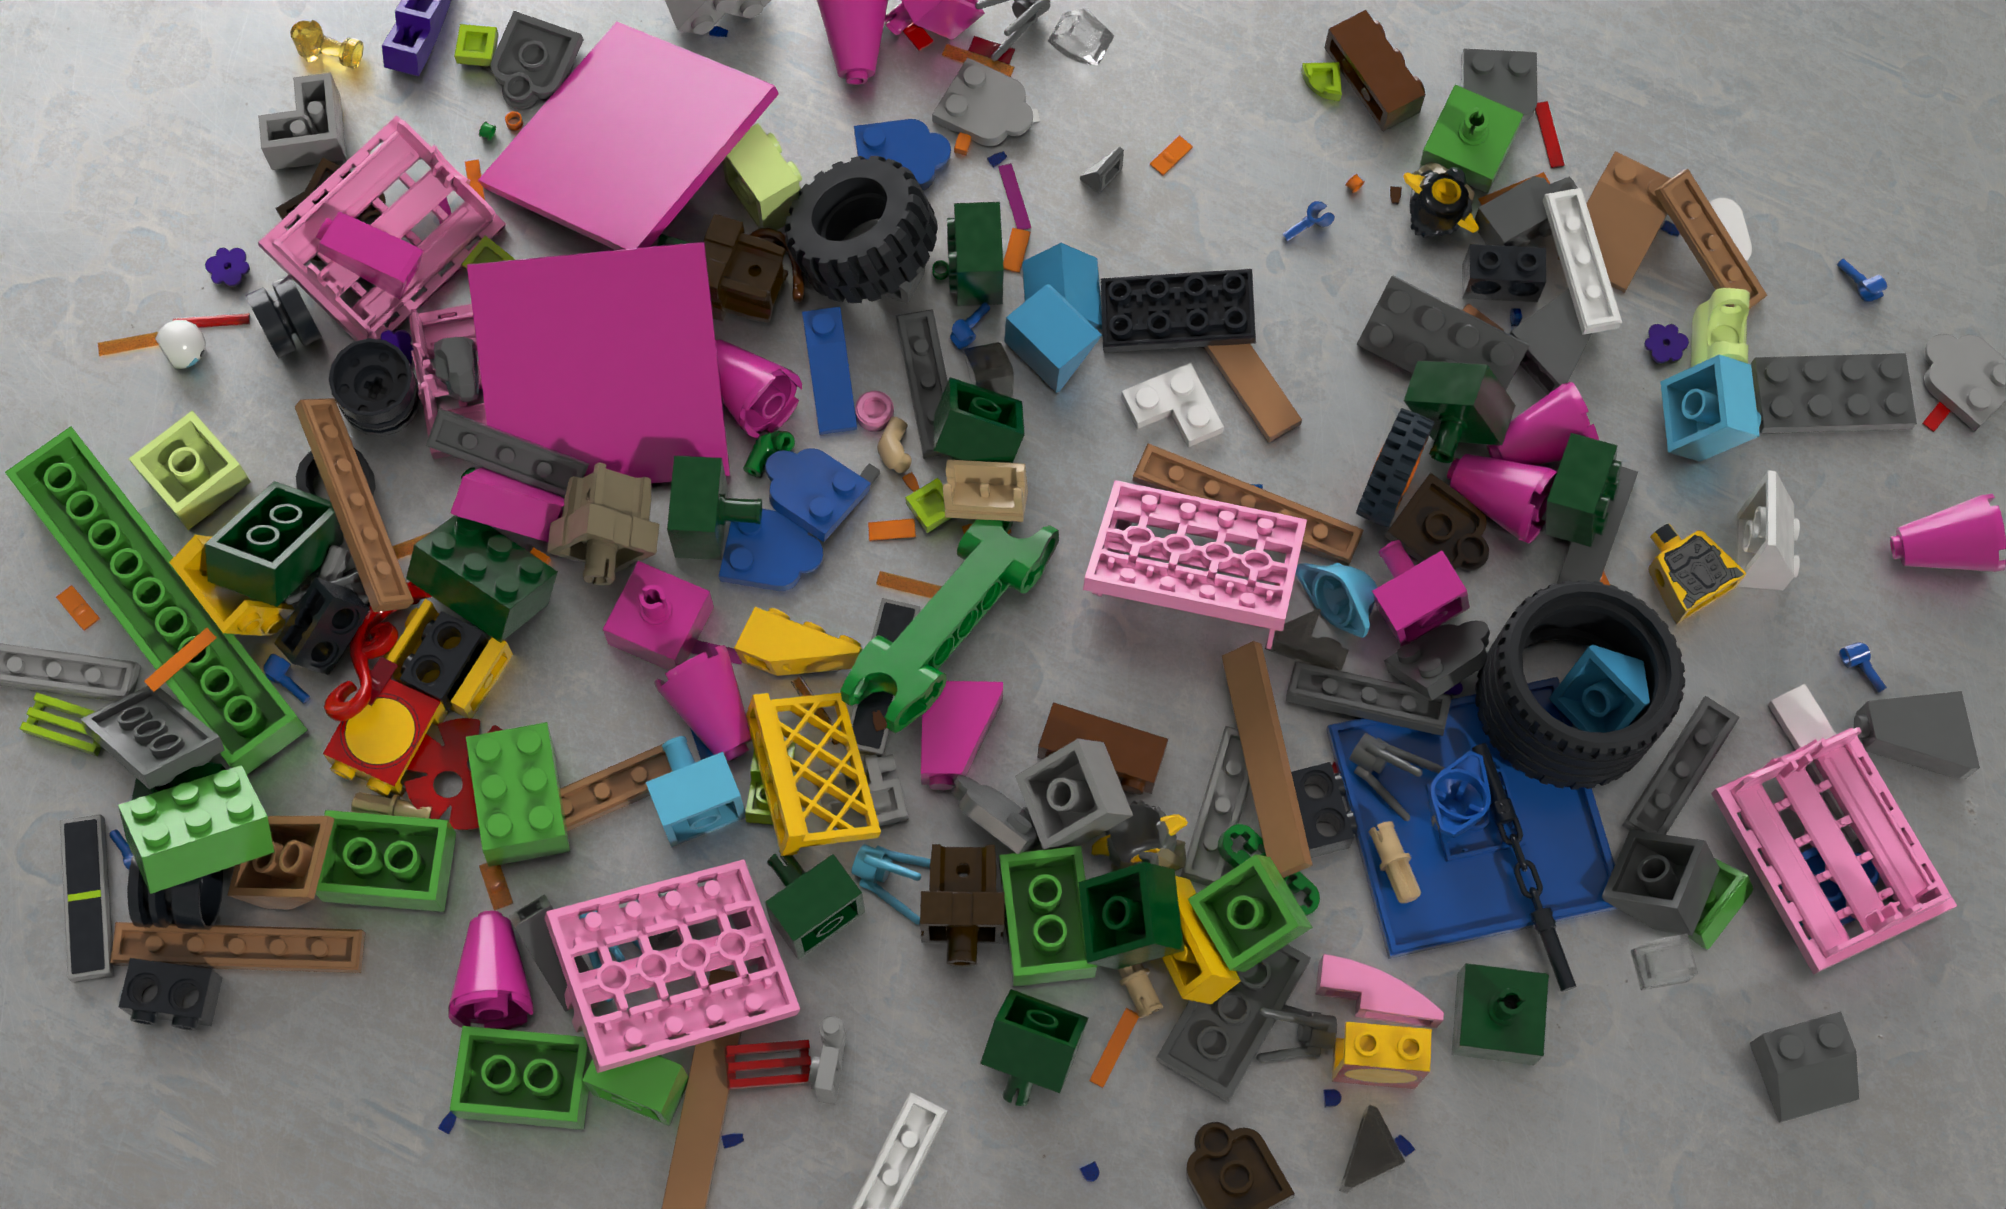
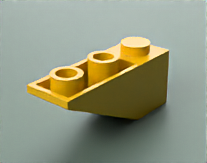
M754 607L734 647L742 663L776 676L852 669L859 653L863 650L861 644L851 637L840 635L839 638L825 634L826 631L812 622L805 621L802 625L791 621L787 614L778 609L769 608L768 611H765L758 607Z

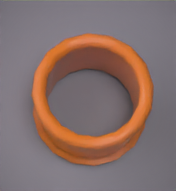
M511 111L505 116L506 125L510 130L517 131L522 128L523 120L519 112ZM512 118L520 119L516 124L509 123V120Z
M1355 174L1347 181L1345 186L1352 193H1355L1363 186L1365 181L1358 174Z

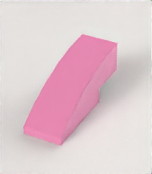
M1323 954L1319 961L1315 995L1356 1000L1355 1017L1437 1028L1443 1021L1444 1012L1427 997L1403 981L1377 968L1351 959Z

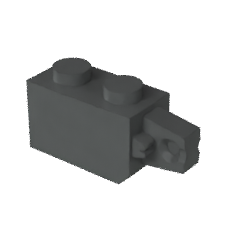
M1533 176L1480 206L1474 219L1479 226L1477 232L1487 245L1527 247L1530 241L1539 235L1545 238L1552 234L1543 204L1544 195L1577 189L1578 187L1570 176L1548 184L1545 178Z

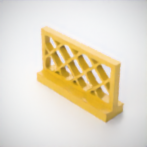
M769 693L753 694L746 717L781 856L796 855L800 847L879 838L881 833L847 705L842 701L841 693L770 700ZM835 706L838 719L833 726L814 715L818 708ZM791 711L802 718V720L793 730L779 721L777 712ZM807 722L826 734L818 745L799 734ZM831 737L846 746L847 754L842 761L823 749ZM792 742L811 753L803 765L788 756L787 748ZM816 757L835 768L828 780L808 769ZM840 772L855 781L857 789L852 796L832 784ZM801 777L821 788L813 800L797 791L796 784ZM825 792L845 804L837 816L817 804ZM849 808H852L865 816L867 826L854 828L843 821L842 818ZM811 812L830 824L826 831L808 833L805 819Z

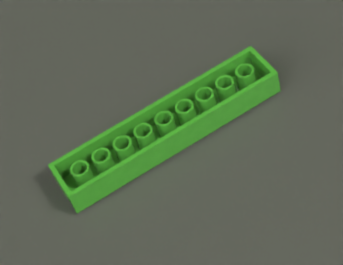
M72 426L5 471L15 487L156 670L205 628H208L217 637L167 680L166 684L190 713L220 736L225 749L220 754L231 768L242 765L246 775H248L308 731L234 634L222 633L169 563L173 559L171 553Z

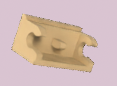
M947 460V484H943L946 518L1023 522L1028 495L1025 464Z

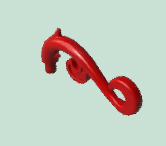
M406 582L414 601L411 605L419 603L420 599L432 597L412 582ZM371 605L368 606L370 611L350 642V657L360 682V688L357 691V686L352 681H346L328 695L325 700L324 710L330 719L346 721L359 714L368 705L372 693V677L368 659L381 657L395 645L398 639V630L390 622L383 621L397 610L373 612ZM357 691V693L352 699L345 702L346 698L351 693Z

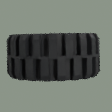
M858 156L851 158V161L847 163L840 161L833 164V168L827 172L821 171L814 176L815 180L810 185L805 184L799 191V199L793 200L789 209L790 216H787L785 223L786 245L815 291L823 296H828L831 300L844 302L846 299L848 303L852 304L862 303V299H868L871 302L879 300L881 295L887 292L893 294L900 290L899 286L905 281L910 283L917 276L916 271L919 267L924 268L929 261L930 255L928 251H933L938 230L937 219L934 216L935 212L914 174L908 168L903 167L901 163L895 160H885L884 157L870 156L869 159ZM873 219H879L864 234L843 241L857 226Z

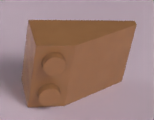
M1615 151L1586 204L1611 286L1625 293L1668 215L1654 190L1671 178Z
M268 816L274 853L235 865L227 896L265 909H294L314 900L335 818L330 816Z

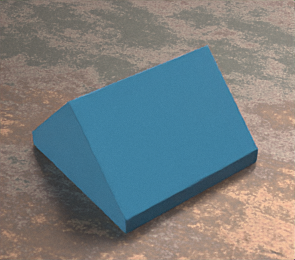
M1059 243L1022 261L1025 301L1043 286L1050 284L1097 330L1102 329L1098 260L1096 257L1066 244Z
M1046 284L1006 317L1004 342L1057 393L1065 386L1101 338L1102 334L1050 284Z
M1591 645L1585 650L1548 699L1579 730L1599 733L1621 730L1633 724L1650 703L1644 661Z

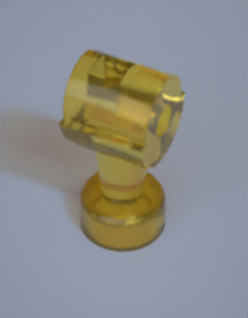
M313 19L311 22L299 21L291 28L290 34L296 50L307 62H312L320 54L338 57L342 66L356 69L359 66L364 50L361 40L347 37L341 42L324 34L320 24Z

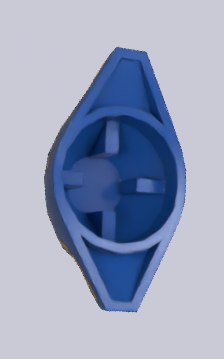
M1469 751L1434 778L1429 793V809L1434 830L1455 838L1474 826L1486 814L1490 806L1491 794L1482 755Z

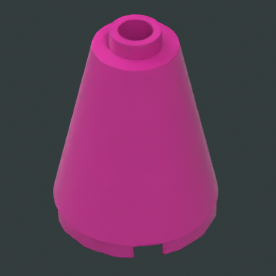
M817 0L838 76L846 79V83L852 85L867 83L868 78L875 75L888 0Z
M721 339L715 340L723 404L741 429L749 436L758 438L760 437L758 433L764 430H768L770 433L778 430L789 419L798 405L799 399L795 397L797 387L802 390V382L799 376L788 368Z
M1568 382L1560 385L1512 419L1503 445H1486L1490 457L1528 465H1540L1562 460L1571 433L1599 440L1594 424L1590 425L1586 414L1589 411L1575 384Z
M1466 453L1461 459L1455 458L1447 473V479L1451 480L1450 487L1463 495L1486 516L1520 541L1531 543L1546 523L1545 520H1542V517L1547 510V499L1557 471L1551 468Z
M1993 494L1980 495L1897 527L1896 536L1890 537L1893 559H1900L1903 566L1988 572L2004 571L2006 560L1999 561V550L2006 549L2004 523L1999 505L1990 506L1989 504L1995 496Z
M725 645L715 647L718 655L708 657L706 652H703L665 673L668 679L666 683L663 680L657 679L654 681V685L657 691L714 755L723 752L729 762L749 751L746 744L752 741L729 652Z
M484 911L479 913L478 917L473 918L469 923L448 1006V1017L453 1024L461 1028L462 1026H471V1023L484 1024V1028L509 1030L527 1022V1014L533 1015V1001L511 920L498 911Z

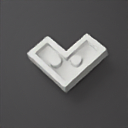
M1191 363L1121 392V398L1137 429L1172 415L1188 447L1223 433L1224 426Z

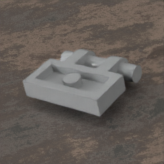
M876 754L865 756V761H862L866 777L869 776L871 784L868 786L879 826L908 820L899 777L883 781L881 773L896 770L893 754L878 758ZM829 765L830 769L815 773L828 780L835 768ZM841 772L832 783L851 796L857 789V787L847 789L846 781H851L852 779ZM830 794L823 795L820 799L822 807L836 816L845 805ZM849 808L842 818L843 821L854 828L867 826L865 816L852 808Z
M829 1016L824 1018L819 1026V1033L824 1046H822L821 1056H813L809 1082H811V1089H815L819 1102L835 1105L843 1067L842 1060L846 1044V1033L843 1022L835 1016Z

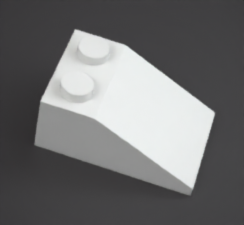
M1768 470L1737 513V564L1746 573L1737 587L1783 591L1792 579L1798 576L1800 558L1799 555L1794 554V542L1797 541L1799 536L1800 522L1798 518H1794V503L1776 471Z

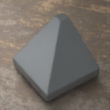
M1118 147L1087 169L1080 176V180L1096 192H1102L1122 170L1124 150Z

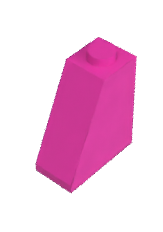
M340 211L333 221L326 218L316 235V238L321 240L318 249L319 253L399 300L419 269L424 251L415 245Z
M481 467L463 476L450 513L458 517L548 542L550 524L562 517L564 497Z
M946 681L945 687L938 699L922 715L921 785H929V788L933 790H950L955 785L954 781L958 775H967L1003 702V682Z

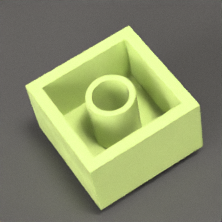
M757 123L747 131L722 161L725 181L759 229L770 228L778 230L785 226L786 218L790 216L789 209L793 200H798L800 197L799 191L801 188L799 182L802 181V176L792 161L786 162L780 154L782 149L776 137L771 132L766 135L759 123Z
M193 411L189 412L129 458L142 478L188 530L251 483L241 465Z

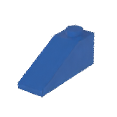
M833 307L803 311L802 315L819 435L857 430L841 308Z

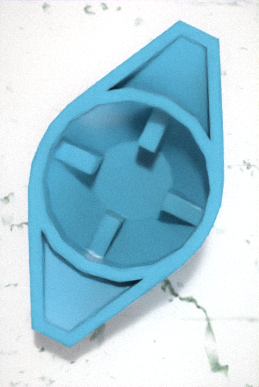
M1338 562L1330 566L1308 563L1298 564L1296 576L1321 615L1336 628L1361 638L1365 637L1370 627L1369 616L1375 603L1372 591L1378 588L1375 581L1365 572Z

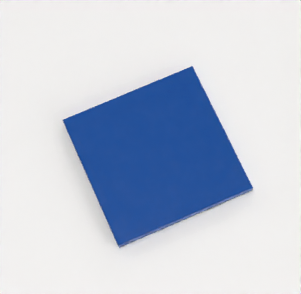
M1558 677L1527 683L1539 705L1555 719L1569 727H1573L1572 722L1548 699L1560 684ZM1476 694L1451 699L1443 736L1364 718L1331 724L1326 728L1336 767L1344 782V797L1348 811L1351 810L1356 820L1357 834H1355L1388 959L1532 928L1535 925L1531 921L1529 914L1534 912L1535 908L1532 899L1526 898L1520 891L1514 874V867L1518 861L1512 845L1506 844L1501 839L1490 806L1486 814L1461 835L1453 838L1433 829L1429 809V793L1432 782L1438 773L1410 763L1422 770V775L1417 777L1388 762L1380 774L1372 771L1371 774L1410 815V820L1404 821L1366 780L1354 773L1358 765L1350 761L1349 758L1365 733L1445 768L1467 752L1472 751L1474 746L1487 743L1505 794L1512 801L1523 831V838L1519 843L1525 860L1534 863L1542 882L1543 891L1539 898L1543 908L1551 907L1552 916L1556 922L1618 909L1605 902L1602 898L1615 863L1592 788L1586 789L1581 787L1579 790H1571L1570 787L1556 788L1554 785H1545L1537 779H1531L1525 776V773L1522 771H1517L1513 768L1508 760H1504L1499 755L1500 752L1497 748H1493L1489 736L1485 735L1482 729V721H1479L1477 715L1479 707L1475 704ZM1388 821L1393 822L1404 852L1409 853L1411 856L1409 864L1421 891V895L1416 900L1404 904L1398 901L1386 871L1380 869L1379 865L1382 861L1372 837L1368 833L1372 827H1376L1378 831L1377 825ZM1513 822L1503 825L1509 839L1512 833L1517 836ZM1528 867L1526 872L1520 869L1527 891L1529 892L1530 887L1537 889L1530 868Z

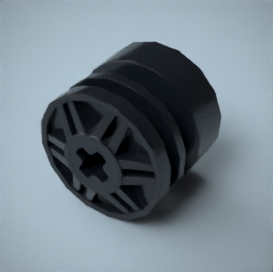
M367 338L349 344L338 353L332 362L328 379L331 392L342 414L353 428L366 435L386 436L399 432L412 422L420 406L418 382L408 359L398 347L386 340ZM381 389H384L385 394H379ZM372 393L377 394L375 399L372 397Z
M132 856L128 876L127 899L130 919L134 926L150 928L154 924L157 928H167L172 923L173 918L177 927L181 929L210 930L215 925L222 901L223 870L150 894L134 856Z

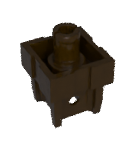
M714 214L703 241L705 242L713 319L723 322L726 313H730L746 319L769 323L772 317V309L783 281L788 276V271L783 269L785 248L770 241L745 234L744 225L741 221Z
M932 844L929 891H921V943H947V965L956 967L977 965L978 943L1003 944L1005 892H996L995 845H986L985 847L941 846V844ZM964 873V874H967L968 876H966V877H960L959 875Z

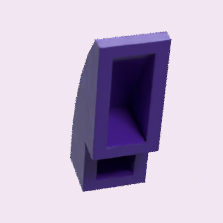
M451 0L400 1L395 9L396 22L382 44L384 68L415 76L420 75L437 41Z

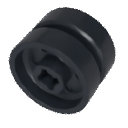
M290 275L272 283L277 297L276 301L271 298L264 287L246 295L278 359L296 351L292 337L294 333L304 346L322 338Z

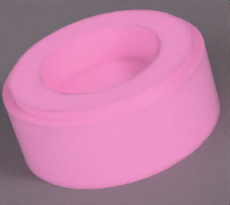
M866 392L856 402V419L860 426L866 430L881 431L886 428L890 418L894 417L893 402L883 392Z

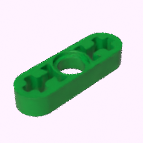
M1243 824L1233 825L1223 832L1218 840L1220 855L1233 868L1251 858L1250 855L1257 850L1262 853V856H1266L1262 837L1249 826ZM1243 837L1245 840L1243 848L1247 852L1242 849L1237 853L1231 849L1234 843L1231 838ZM1299 871L1283 879L1285 882L1288 877L1292 880L1287 886L1293 893L1296 894L1299 891H1303L1306 894L1303 900L1306 905H1301L1300 907L1304 914L1308 916L1317 909L1320 902V894L1317 887Z

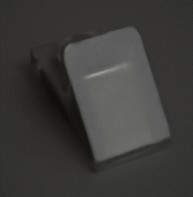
M1321 609L1314 610L1285 623L1283 631L1275 630L1271 650L1266 649L1302 663L1339 671L1342 670L1349 649L1343 648L1341 643L1329 637H1320L1318 639L1312 636Z

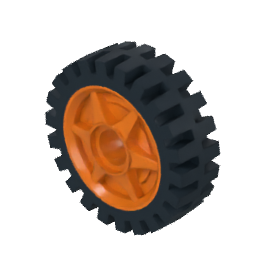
M1401 408L1374 464L1356 510L1357 515L1389 528L1418 467L1420 456L1432 431L1434 421Z

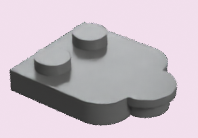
M967 57L932 113V121L958 134L959 132L971 136V140L981 145L995 146L1002 143L1007 135L1020 136L1024 134L1033 123V111L1026 103L1025 88L1018 80Z
M1938 334L1928 341L1925 347V358L1930 368L1924 376L1927 390L1973 431H1976L2006 402V359L1986 341L1975 335H1965L1957 339L1948 334Z

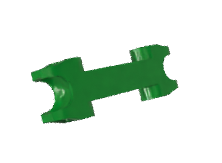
M977 519L962 536L957 548L958 557L965 561L894 642L881 635H877L859 653L840 690L842 701L853 706L874 692L884 691L893 694L895 698L889 705L884 718L887 722L886 728L894 733L901 731L915 719L926 713L942 693L947 681L946 674L938 669L1009 586L1025 594L1035 585L1043 575L1045 567L1059 543V530L1048 525L1041 528L1031 537L1019 539L1008 534L1013 521Z

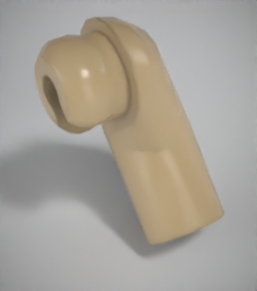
M891 417L878 442L877 449L884 465L888 469H894L897 473H904L912 463L910 455L904 453L905 450L900 443L908 424L898 417Z

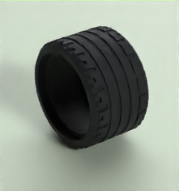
M1569 580L1563 581L1560 585L1554 583L1548 585L1545 589L1536 591L1532 597L1528 596L1514 610L1487 652L1485 665L1479 669L1477 674L1479 679L1475 684V704L1479 707L1477 715L1479 721H1482V729L1485 735L1489 736L1493 748H1497L1500 752L1499 755L1504 760H1508L1513 768L1517 771H1522L1525 773V776L1531 779H1537L1545 785H1554L1556 788L1570 787L1571 790H1579L1581 787L1586 789L1595 788L1597 784L1601 786L1609 784L1611 781L1621 778L1625 772H1629L1662 735L1680 708L1679 706L1684 695L1681 690L1685 687V678L1683 676L1685 667L1684 663L1681 662L1682 653L1680 648H1677L1676 638L1670 633L1665 621H1662L1658 616L1659 614L1654 609L1648 607L1647 603L1637 599L1632 593L1620 590L1611 584L1605 585L1598 581L1587 582V580H1578L1577 582H1572ZM1553 639L1571 640L1588 646L1596 645L1644 661L1650 703L1633 724L1621 730L1599 733L1586 732L1569 727L1552 717L1539 705L1530 691L1523 672L1524 649L1537 642Z

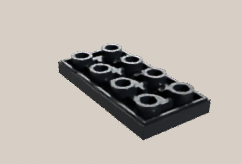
M1252 269L1101 278L1104 353L1256 343Z

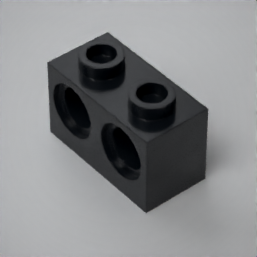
M1469 245L1462 264V298L1538 302L1546 284V248Z
M315 577L274 644L292 664L329 675L342 657L358 628L363 624L370 609L351 589Z
M441 611L436 621L431 620L426 625L421 637L422 643L416 653H411L405 659L401 667L400 680L405 686L441 701L446 711L449 712L452 707V698L486 647L488 640L483 631ZM451 637L461 638L460 643L452 649L443 648L447 639ZM431 670L440 671V675L435 681L431 683L422 682L427 672Z
M1331 762L1292 771L1291 774L1311 858L1350 848L1354 840V834H1357V824L1351 810L1346 811L1342 796H1345V786L1339 772L1334 773ZM1308 784L1319 785L1323 789L1325 796L1322 798H1312L1306 793L1304 787ZM1322 821L1329 822L1335 827L1337 834L1331 837L1324 836L1317 830L1316 824Z
M130 958L118 1007L131 1015L130 1020L136 1023L156 1025L157 1019L172 1021V1027L196 1031L198 1025L212 1026L223 977L209 968ZM151 985H157L158 991L154 999L143 1003L142 994L144 990ZM198 990L199 997L197 1002L189 1008H183L182 1002L185 995L190 991Z

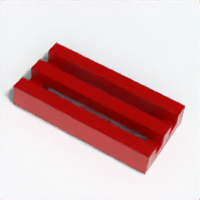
M809 1040L726 1046L724 1049L728 1090L811 1083L809 1082L811 1065ZM799 1051V1057L741 1062H735L734 1056ZM799 1066L801 1069V1074L736 1079V1071Z

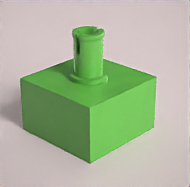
M1454 85L1423 149L1420 164L1425 165L1428 162H1434L1448 169L1458 167L1463 170L1469 186L1489 193L1519 130L1524 114L1458 85Z
M1255 854L1188 899L1230 971L1246 972L1313 928L1271 857Z
M658 1055L597 1073L592 1059L582 1081L594 1096L670 1126L686 1090L689 1077L681 1064Z

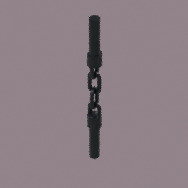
M1487 743L1476 745L1472 748V751L1483 756L1491 794V812L1501 839L1506 844L1512 845L1518 861L1514 867V874L1523 896L1532 899L1535 911L1529 914L1531 921L1535 925L1534 929L1541 936L1560 991L1571 990L1577 986L1556 932V920L1553 919L1551 907L1543 908L1539 896L1542 894L1543 886L1534 863L1525 860L1519 844L1523 838V831L1512 801L1505 794ZM1513 822L1517 836L1512 833L1509 839L1503 825ZM1528 867L1531 870L1537 889L1530 887L1529 892L1520 873V869L1526 872Z

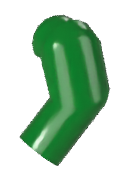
M776 431L758 437L743 470L752 476L760 477L767 459L773 453L782 450L791 451L794 448V436L788 431Z

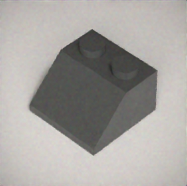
M1630 830L1602 894V898L1605 902L1654 930L1693 936L1720 868L1705 840Z
M1841 1011L1763 1033L1750 1042L1779 1123L1859 1099L1856 1049Z

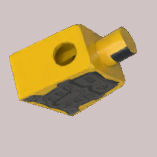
M1668 523L1650 536L1661 553L1654 558L1649 566V574L1676 624L1736 588L1746 575L1745 571L1704 531L1698 530L1682 540L1670 523Z

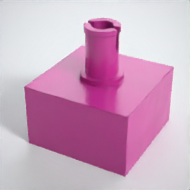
M901 0L902 3L886 14L885 22L888 29L895 35H899L902 30L913 22L915 25L954 40L982 17L985 12L983 9H976L975 4L978 0Z
M1395 540L1379 550V556L1382 557L1394 578L1372 592L1377 609L1400 647L1413 642L1430 630L1470 609L1467 589L1442 550L1416 566L1404 550L1400 540Z
M638 561L603 627L608 645L670 671L687 661L714 608L710 591Z

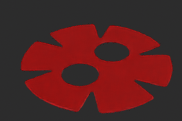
M473 718L448 720L438 724L444 746L426 734L407 768L408 770L428 775L406 781L404 783L405 789L416 809L432 807L429 819H439L448 807L452 806L450 824L454 829L479 828L471 771L467 765L469 756L466 737L479 735L480 720ZM493 725L487 733L501 731L503 729L496 725ZM445 771L457 773L463 783L461 791L456 796L450 798L438 795L433 786L438 774Z

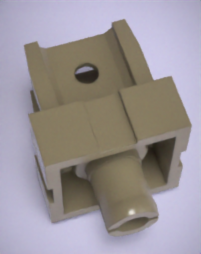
M600 462L595 464L594 472L584 478L575 476L569 478L564 497L562 517L550 524L547 553L584 562L583 579L587 583L593 581L594 585H610L615 581V573L631 566L632 563L638 560L642 561L657 553L660 524L649 521L651 479L647 477L634 478L606 469V464Z

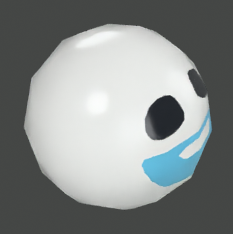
M174 320L166 323L159 330L155 338L174 368L185 369L194 366L201 360L205 352V338L202 331L195 324L186 320Z

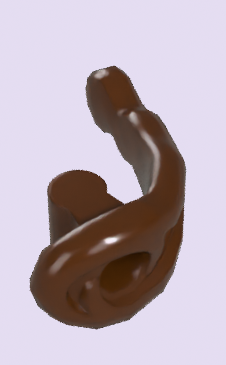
M760 228L750 234L751 236L770 241L785 248V253L789 257L792 266V298L794 302L802 303L804 301V274L786 245V235L770 228Z

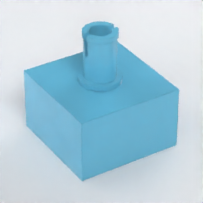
M1719 354L1660 382L1668 453L1701 462L1760 437L1761 415L1756 410L1750 364Z
M685 736L672 738L662 745L672 772L647 781L646 785L671 848L745 818L742 798L723 752L695 762Z

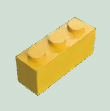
M1175 876L1184 951L1164 956L1162 959L1182 999L1213 1004L1241 980L1236 971L1229 970L1188 899L1196 894L1190 879Z

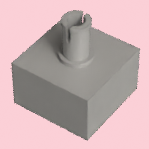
M1076 739L1015 776L1043 850L1081 846L1133 816L1104 742Z

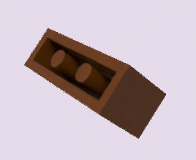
M1367 10L1328 29L1325 50L1334 62H1339L1340 71L1383 132L1420 113L1426 95L1423 83L1417 76H1413L1405 65L1402 53L1397 48L1391 46L1386 39L1382 25L1379 21L1373 20Z
M1053 702L1038 745L1037 758L1044 759L1076 739L1104 742L1122 789L1135 795H1142L1143 792L1152 794L1166 752L1167 738Z

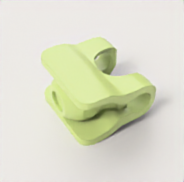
M1719 288L1713 292L1708 301L1696 308L1692 319L1691 367L1719 354L1748 364V345L1746 342L1750 292L1743 289ZM1734 304V307H1726L1723 305Z

